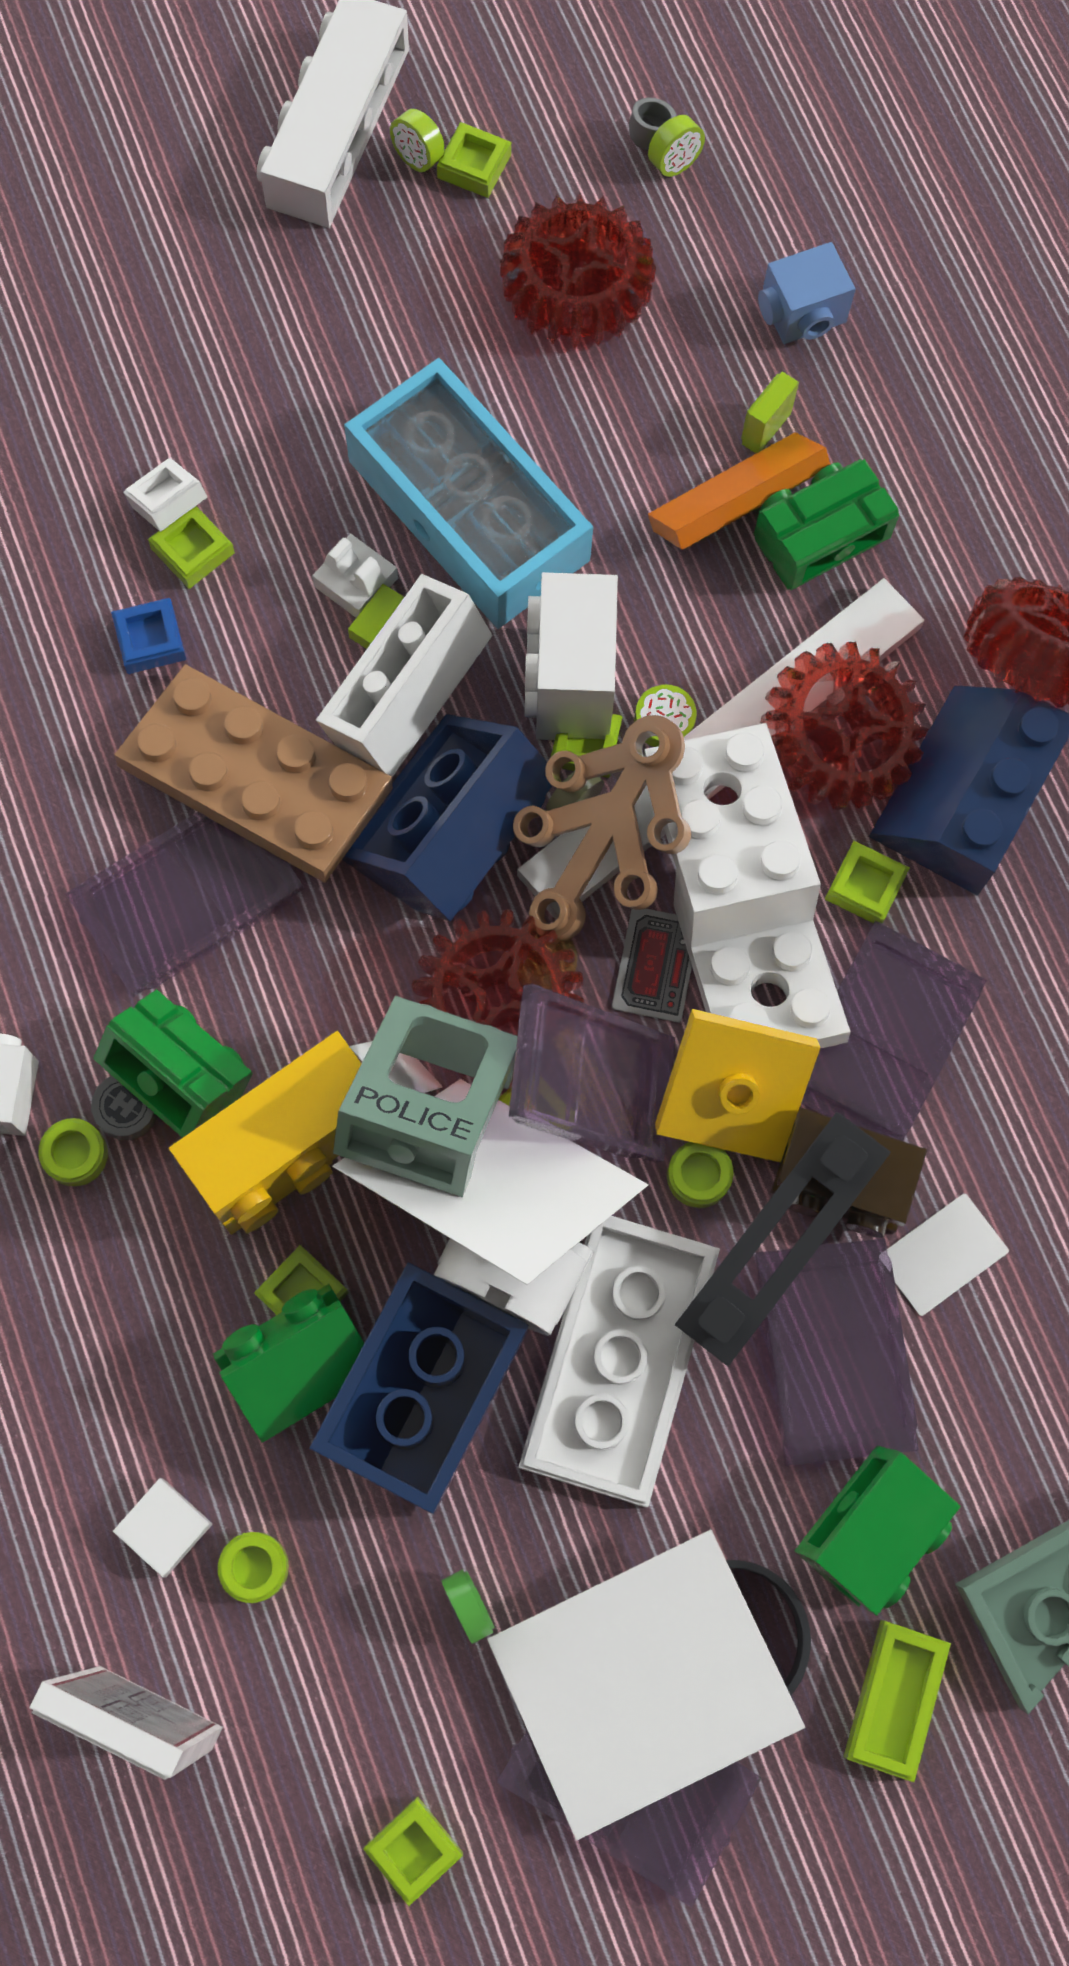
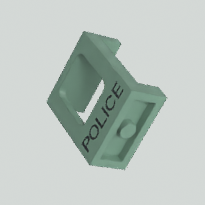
M395 996L338 1111L333 1154L463 1197L471 1179L477 1149L503 1088L508 1089L512 1081L521 1037L501 1031L493 1026L483 1025L437 1010L429 1005L419 1004ZM399 1053L474 1077V1080L466 1098L454 1103L392 1082L388 1076Z

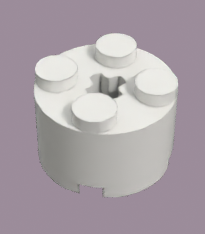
M449 1239L437 1263L438 1267L434 1276L529 1325L528 1329L549 1336L555 1325H558L593 1251L579 1242L526 1285L454 1240Z

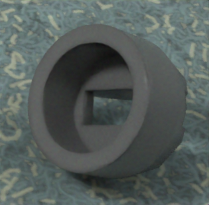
M648 97L638 100L633 106L629 120L630 138L635 145L648 151L655 132L663 123L676 116L674 109L665 101L657 98Z

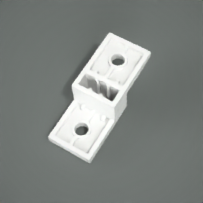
M763 723L685 740L683 759L676 770L672 772L681 817L690 826L691 839L683 851L672 854L676 866L674 908L705 1011L817 1038L821 1048L847 1043L850 1029L813 921L821 883L767 724ZM659 746L644 749V757L655 754ZM723 785L733 789L739 798L728 805H717L709 801L704 793L711 787ZM675 822L664 826L668 843L673 842L677 837L678 827ZM771 983L784 991L786 1000L778 1006H763L753 998L751 991L759 984Z

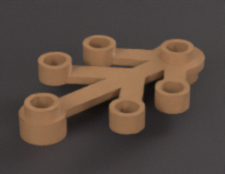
M659 715L644 716L629 726L620 744L581 756H577L570 751H560L548 760L545 770L547 780L554 787L568 793L576 792L583 788L588 779L620 771L623 772L609 793L548 811L537 806H528L517 813L513 823L514 833L520 841L533 847H543L549 844L555 836L590 826L555 887L541 891L531 903L529 910L530 923L533 929L541 936L556 941H566L572 939L581 931L585 923L586 912L580 896L613 841L620 874L614 882V895L622 905L635 910H643L653 904L657 897L658 887L655 879L648 874L634 807L646 785L655 814L647 828V837L650 844L666 854L680 853L688 846L691 839V829L689 824L681 817L672 772L676 770L683 759L685 741L679 727L669 719ZM657 736L659 739L658 750L652 756L644 757L642 753L643 744L648 738ZM568 762H574L575 773L573 777L566 782H561V768ZM540 816L543 822L542 829L538 835L530 837L528 834L529 822L533 818ZM675 822L678 827L677 837L673 842L663 844L661 841L663 827L668 823ZM641 878L644 882L643 894L636 900H630L627 894L628 886L634 879ZM557 902L560 907L559 917L553 923L548 924L545 920L546 908L550 903Z

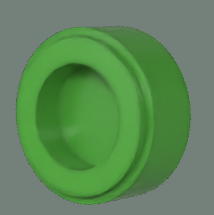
M461 1569L442 1579V1585L471 1644L494 1633L492 1629L495 1626L468 1571L464 1572Z

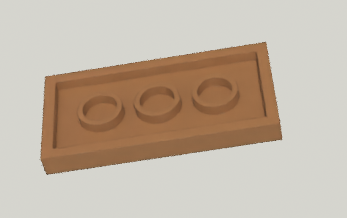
M186 664L114 754L119 768L326 883L393 789L392 776Z

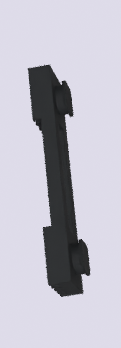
M836 1112L681 1315L675 1326L729 1367L878 1171L891 1151L839 1112ZM811 1178H814L825 1188L829 1189L833 1195L755 1298L748 1297L743 1291L734 1286L732 1282Z

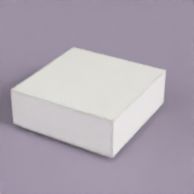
M171 458L165 460L123 492L131 507L160 532L207 498L200 481Z
M159 1478L113 1532L159 1575L167 1577L212 1526V1523L167 1481Z

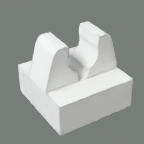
M350 533L347 538L343 537L327 554L324 563L312 575L315 588L357 618L381 585L385 584L391 587L398 579L396 566Z

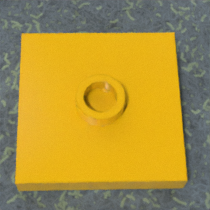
M692 1009L655 1122L656 1133L666 1137L781 1162L821 1048L817 1038Z

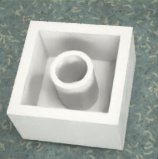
M542 572L541 596H528L525 717H537L536 739L555 740L556 734L569 733L568 738L605 739L606 734L610 735L615 694L618 575Z

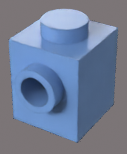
M829 242L768 263L763 290L759 291L758 302L763 319L768 325L774 324L783 344L800 338L808 340L818 338L827 333L832 327L846 323L856 288L833 243Z

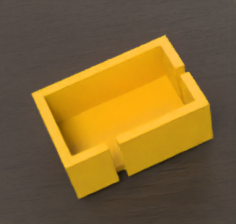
M338 1030L169 1147V1150L213 1213L231 1235L240 1228H243L246 1233L258 1229L277 1214L279 1210L275 1204L296 1189L301 1195L308 1193L322 1184L332 1174L333 1171L329 1165L333 1163L332 1160L339 1156L333 1154L338 1111L362 1064Z

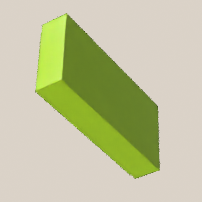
M884 1620L880 1621L844 1752V1758L915 1782L951 1643Z

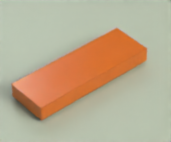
M794 432L648 513L653 532L678 548L685 549L759 508L776 492L783 489L791 490L814 477L820 470L830 465L827 449Z

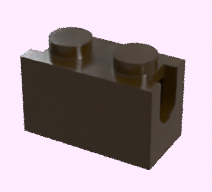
M804 1108L799 1110L782 1160L779 1162L770 1193L774 1194L831 1120V1117ZM859 1127L891 1151V1153L843 1217L847 1218V1228L866 1236L883 1238L885 1231L894 1234L897 1232L898 1225L904 1226L907 1222L927 1149ZM811 1178L789 1209L803 1215L816 1217L833 1193L817 1180Z

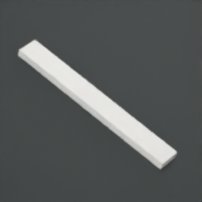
M883 578L684 736V741L766 723L775 747L918 632L925 620ZM647 785L634 805L644 851L652 846L647 837V828L655 816ZM725 786L711 787L704 794L709 800ZM590 826L560 835L518 868L517 876L535 897L541 891L555 887ZM664 827L661 831V838L666 834ZM614 841L580 896L581 901H584L620 872ZM552 902L546 909L557 920L560 914V907L557 902Z

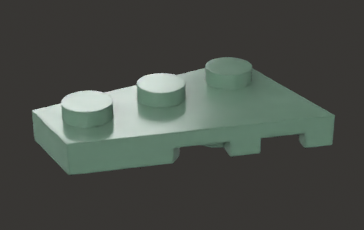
M1069 1520L955 1584L1019 1709L1027 1714L1045 1696L1041 1691L1064 1665L1069 1667Z

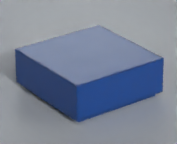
M171 598L111 612L127 674L187 660Z

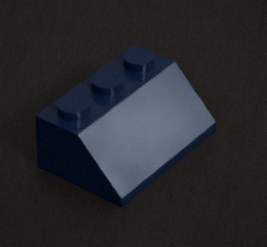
M954 685L869 837L978 896L998 868L1069 738V713L1023 689Z
M446 714L392 783L393 789L342 860L414 910L451 922L457 912L465 908L471 901L475 888L491 867L507 853L510 842L515 837L513 823L517 813L528 806L541 808L545 802L546 794L553 786L547 780L545 773L547 761L518 727Z
M408 1262L309 1448L435 1515L527 1334L529 1325Z

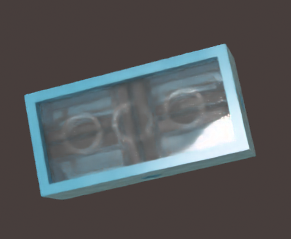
M440 358L431 362L344 424L349 462L461 589L469 594L472 601L497 629L528 607V596H541L542 572L574 573L590 561L593 536L592 524Z

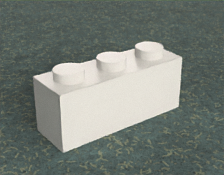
M421 574L316 719L335 746L393 777L493 636L469 594Z

